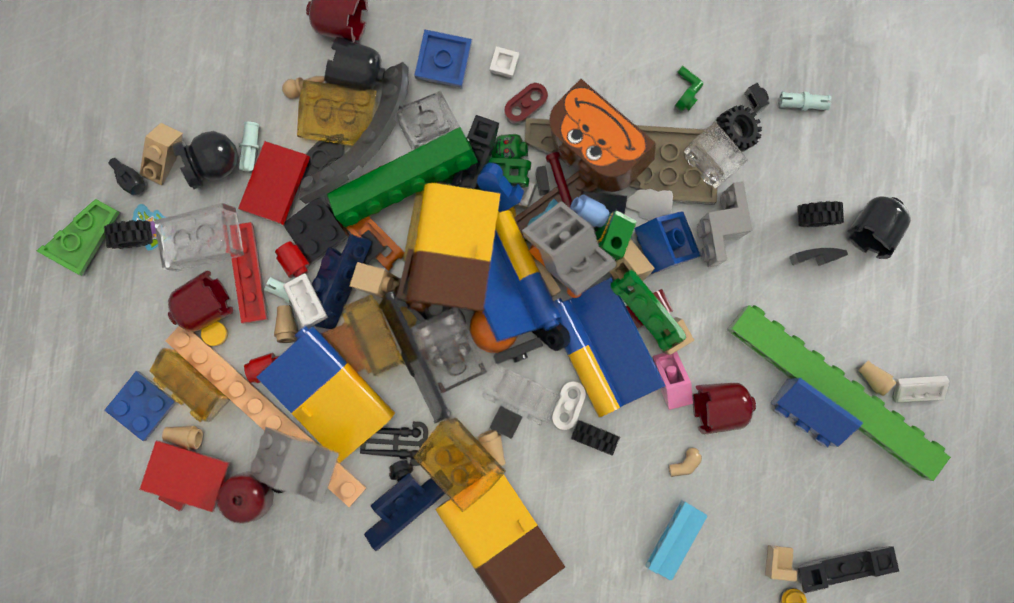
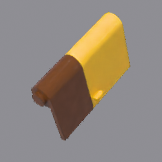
M428 183L424 186L406 296V303L410 305V309L425 311L426 308L431 307V304L483 312L500 199L499 193L436 183Z
M499 467L493 469L435 509L496 603H521L520 601L565 568V565Z

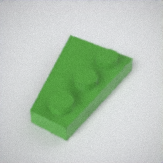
M95 199L76 215L68 226L63 230H59L53 235L54 238L45 246L42 245L36 251L82 276L105 238L104 226L114 223L120 212Z

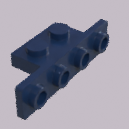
M352 234L349 235L342 253L337 249L328 247L325 256L322 258L317 276L312 282V286L328 317L315 324L316 327L331 330L336 328L352 290L350 284L357 262L363 264L372 243L369 239Z
M438 471L423 485L409 473L370 505L373 511L381 518L364 534L374 551H378L453 488L452 483L443 471Z

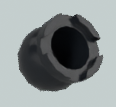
M216 131L199 134L193 138L190 145H187L183 140L173 144L175 157L181 155L184 167L180 168L190 188L193 187V190L203 186L202 180L204 178L209 180L223 179L232 173L237 163L238 154L236 146L225 134Z

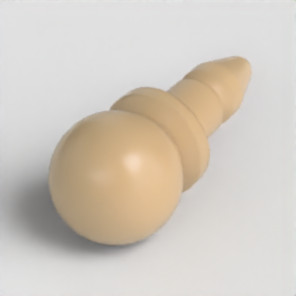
M314 76L305 80L301 77L296 80H286L282 86L283 94L290 99L297 98L300 94H306L307 89L323 83L324 76Z

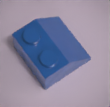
M684 211L654 218L634 228L645 257L655 268L651 272L652 274L701 256Z

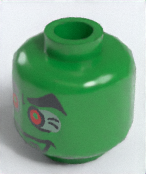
M507 134L499 135L496 138L492 158L524 159V157L528 156V144L523 142L520 135Z

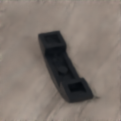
M479 115L475 116L467 138L478 162L465 170L455 173L452 183H447V185L474 190L478 189L477 179L483 166L490 160L499 129L498 122Z
M888 546L814 561L798 567L803 593L829 588L828 586L868 576L878 577L899 572L894 546Z

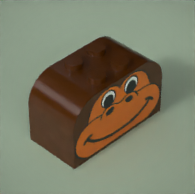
M581 78L551 110L549 121L554 147L561 154L559 157L569 167L573 165L578 169V174L584 181H591L602 190L616 192L627 188L655 160L656 142Z

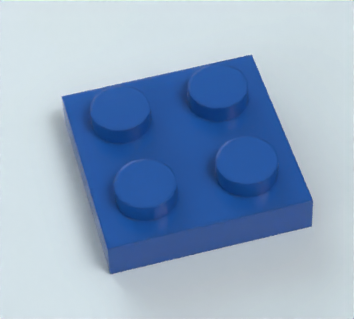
M424 29L414 75L415 79L462 88L472 39Z
M135 371L104 411L139 439L146 441L177 401L142 373Z

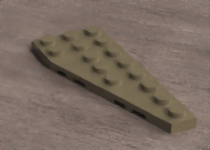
M526 118L524 142H527L528 146L548 154L558 152L553 144L549 119ZM636 125L656 142L655 160L629 185L630 187L638 190L653 189L658 192L662 190L672 191L673 202L717 203L720 145L717 141L720 139V136H715L714 133L717 130Z

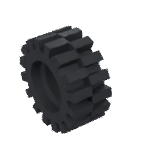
M744 105L734 106L720 114L716 119L717 123L714 124V128L718 130L714 132L715 136H720V139L717 141L719 144L723 142L722 148H729L728 152H743L759 142L758 139L761 138L759 132L762 131V127L757 125L761 123L760 119L755 120L754 117L757 114L755 112L750 114L751 109L749 107L744 109ZM734 122L741 127L742 137L736 133L733 125Z
M821 201L797 206L798 226L820 227L844 223L842 202Z
M129 220L127 222L120 221V223L114 222L104 226L107 248L141 247L153 242L150 221Z
M578 420L571 439L613 456L620 437Z

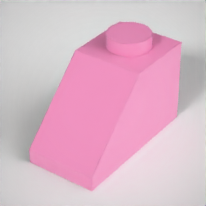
M677 351L671 355L662 353L652 356L666 385L661 388V392L668 409L671 410L693 404L691 381Z

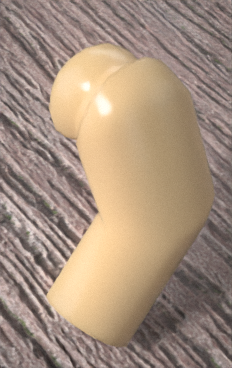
M690 448L686 451V459L683 463L669 465L670 477L692 474L702 460L699 450L697 448Z

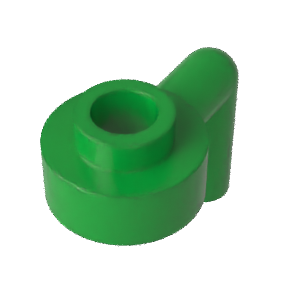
M682 65L677 74L689 82L691 86L674 106L681 112L684 109L689 111L698 100L695 98V95L703 87V81Z

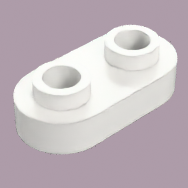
M568 382L560 391L552 413V421L561 430L571 429L577 422L586 396L585 389L580 383ZM574 389L577 392L575 399L569 398V390ZM565 412L568 414V421L562 422L560 420L561 413Z

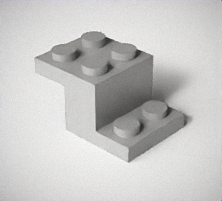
M743 181L733 183L724 191V195L721 196L724 210L708 212L699 220L700 223L697 224L698 236L703 238L704 248L701 249L702 259L704 262H707L708 268L719 266L727 261L725 240L742 238L752 231Z
M562 201L522 230L524 237L540 250L546 269L576 296L616 267L615 259L598 246L593 226Z
M266 427L264 434L260 438L256 457L252 461L250 475L274 489L300 494L314 502L323 503L339 453L312 441L286 435L278 430Z

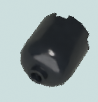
M341 37L335 38L331 49L336 50L333 61L328 59L324 81H326V85L358 93H369L375 88L377 82L382 83L385 68L381 67L382 59L375 49Z
M876 197L867 203L848 229V233H851L849 240L864 253L870 250L878 253L876 258L888 259L893 255L908 230L911 222L909 211L898 198Z

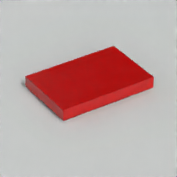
M264 141L238 209L284 225L310 156Z
M155 441L139 490L214 512L218 491L224 483L230 463L165 442Z

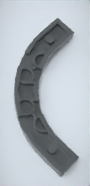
M404 62L391 66L385 71L379 106L372 121L361 134L358 141L337 161L301 180L299 199L307 204L349 180L347 175L359 165L363 168L382 147L397 123L394 117L398 108H403L405 103L409 68Z

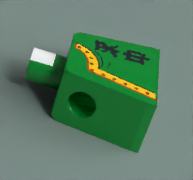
M618 211L610 213L602 227H593L598 246L615 261L622 259L637 221Z

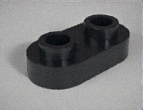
M560 322L558 326L547 331L544 327L531 331L554 351H559L570 343L569 332Z

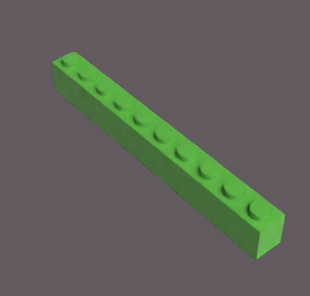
M748 305L741 310L727 329L728 332L790 379H803L863 422L858 429L860 432L922 479L929 481L936 479L951 458L944 452L945 448L941 444L933 440L930 442L924 437L925 433L914 425L910 427L904 422L905 418L894 410L890 412L884 407L885 403L880 398L874 395L869 396L864 392V386L857 381H849L845 378L843 370L835 365L831 367L824 362L825 357L815 350L811 352L804 347L805 342L795 335L791 337L784 332L785 327L775 320L771 322L764 316L766 313L755 305L752 307Z

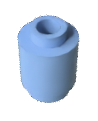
M584 194L576 197L571 203L570 209L593 227L597 226L600 228L606 223L609 210L606 209L604 204Z

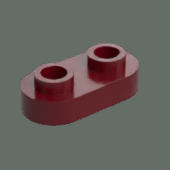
M531 83L506 103L504 110L506 119L513 124L524 122L526 118H529L545 105L548 97L547 89L540 83ZM538 94L540 99L534 101L531 99V95ZM519 109L521 114L516 116L512 113V110Z

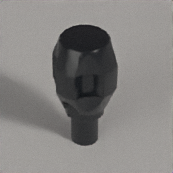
M117 158L109 160L108 164L114 170L116 181L123 190L131 195H137L143 191L145 184L138 172L125 164H121Z

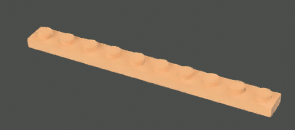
M178 326L165 340L264 431L266 427H269L286 435L317 443L195 332H188ZM337 461L328 489L350 507L367 487Z

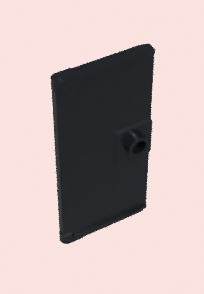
M388 291L380 302L379 308L382 309L402 351L401 356L421 391L434 419V424L444 419H450L453 415L450 409L447 408L395 299L396 295L394 291Z

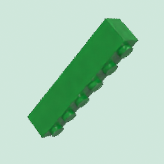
M458 127L327 193L334 216L346 228L372 214H377L394 203L401 202L412 194L423 191L426 184L443 181L449 176L469 168L478 161L469 140L461 127Z

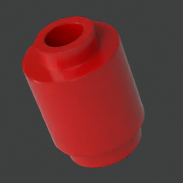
M292 241L286 242L275 250L276 259L289 278H297L309 272L307 269L310 266L309 262L299 247L294 245Z
M269 353L251 359L249 363L244 364V371L250 383H261L256 377L279 356Z

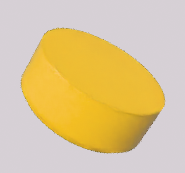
M215 322L201 330L202 340L210 346L222 345L228 336L226 327L220 322Z

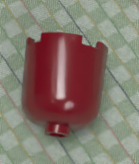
M312 0L308 2L306 14L309 16L310 24L316 33L333 38L341 37L353 42L360 41L366 27V22L362 21L363 11H368L367 0Z
M204 271L171 293L168 299V317L174 325L178 324L188 332H195L233 313V307H228L226 300L230 299L226 289L218 278L211 279L210 271Z
M740 383L696 385L698 393L693 394L694 417L700 418L702 426H699L698 429L701 434L706 435L745 428L750 423L753 411L756 410V401L753 396L751 397L744 385Z
M247 471L232 476L222 484L218 491L217 504L219 511L226 519L233 523L244 524L258 520L268 512L273 504L274 492L269 485L257 480Z

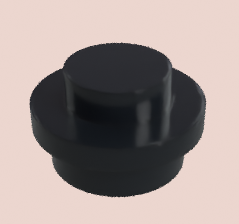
M407 460L398 461L389 467V477L391 480L399 482L414 470L413 466Z

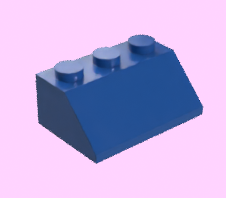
M801 378L787 379L771 401V404L776 406L775 411L784 418L789 416L794 419L796 427L806 433L810 431L817 436L815 440L827 448L829 445L839 447L863 424L859 419Z

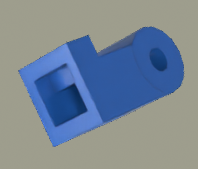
M495 163L485 164L477 179V184L482 191L500 194L499 212L506 211L520 203L525 192L519 184L513 187L503 176L501 167Z

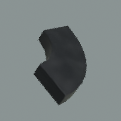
M343 133L330 135L319 140L306 153L310 156L302 180L323 170L345 154Z

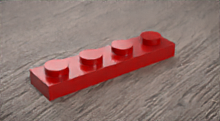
M248 222L226 226L241 323L246 324L268 320L253 223Z

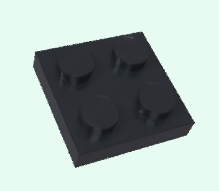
M324 196L311 201L285 221L283 225L309 264H314L326 254L328 247L335 248L350 235L334 216L333 210Z

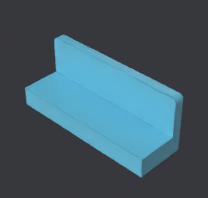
M681 500L645 566L656 574L658 573L672 580L703 526L707 515Z

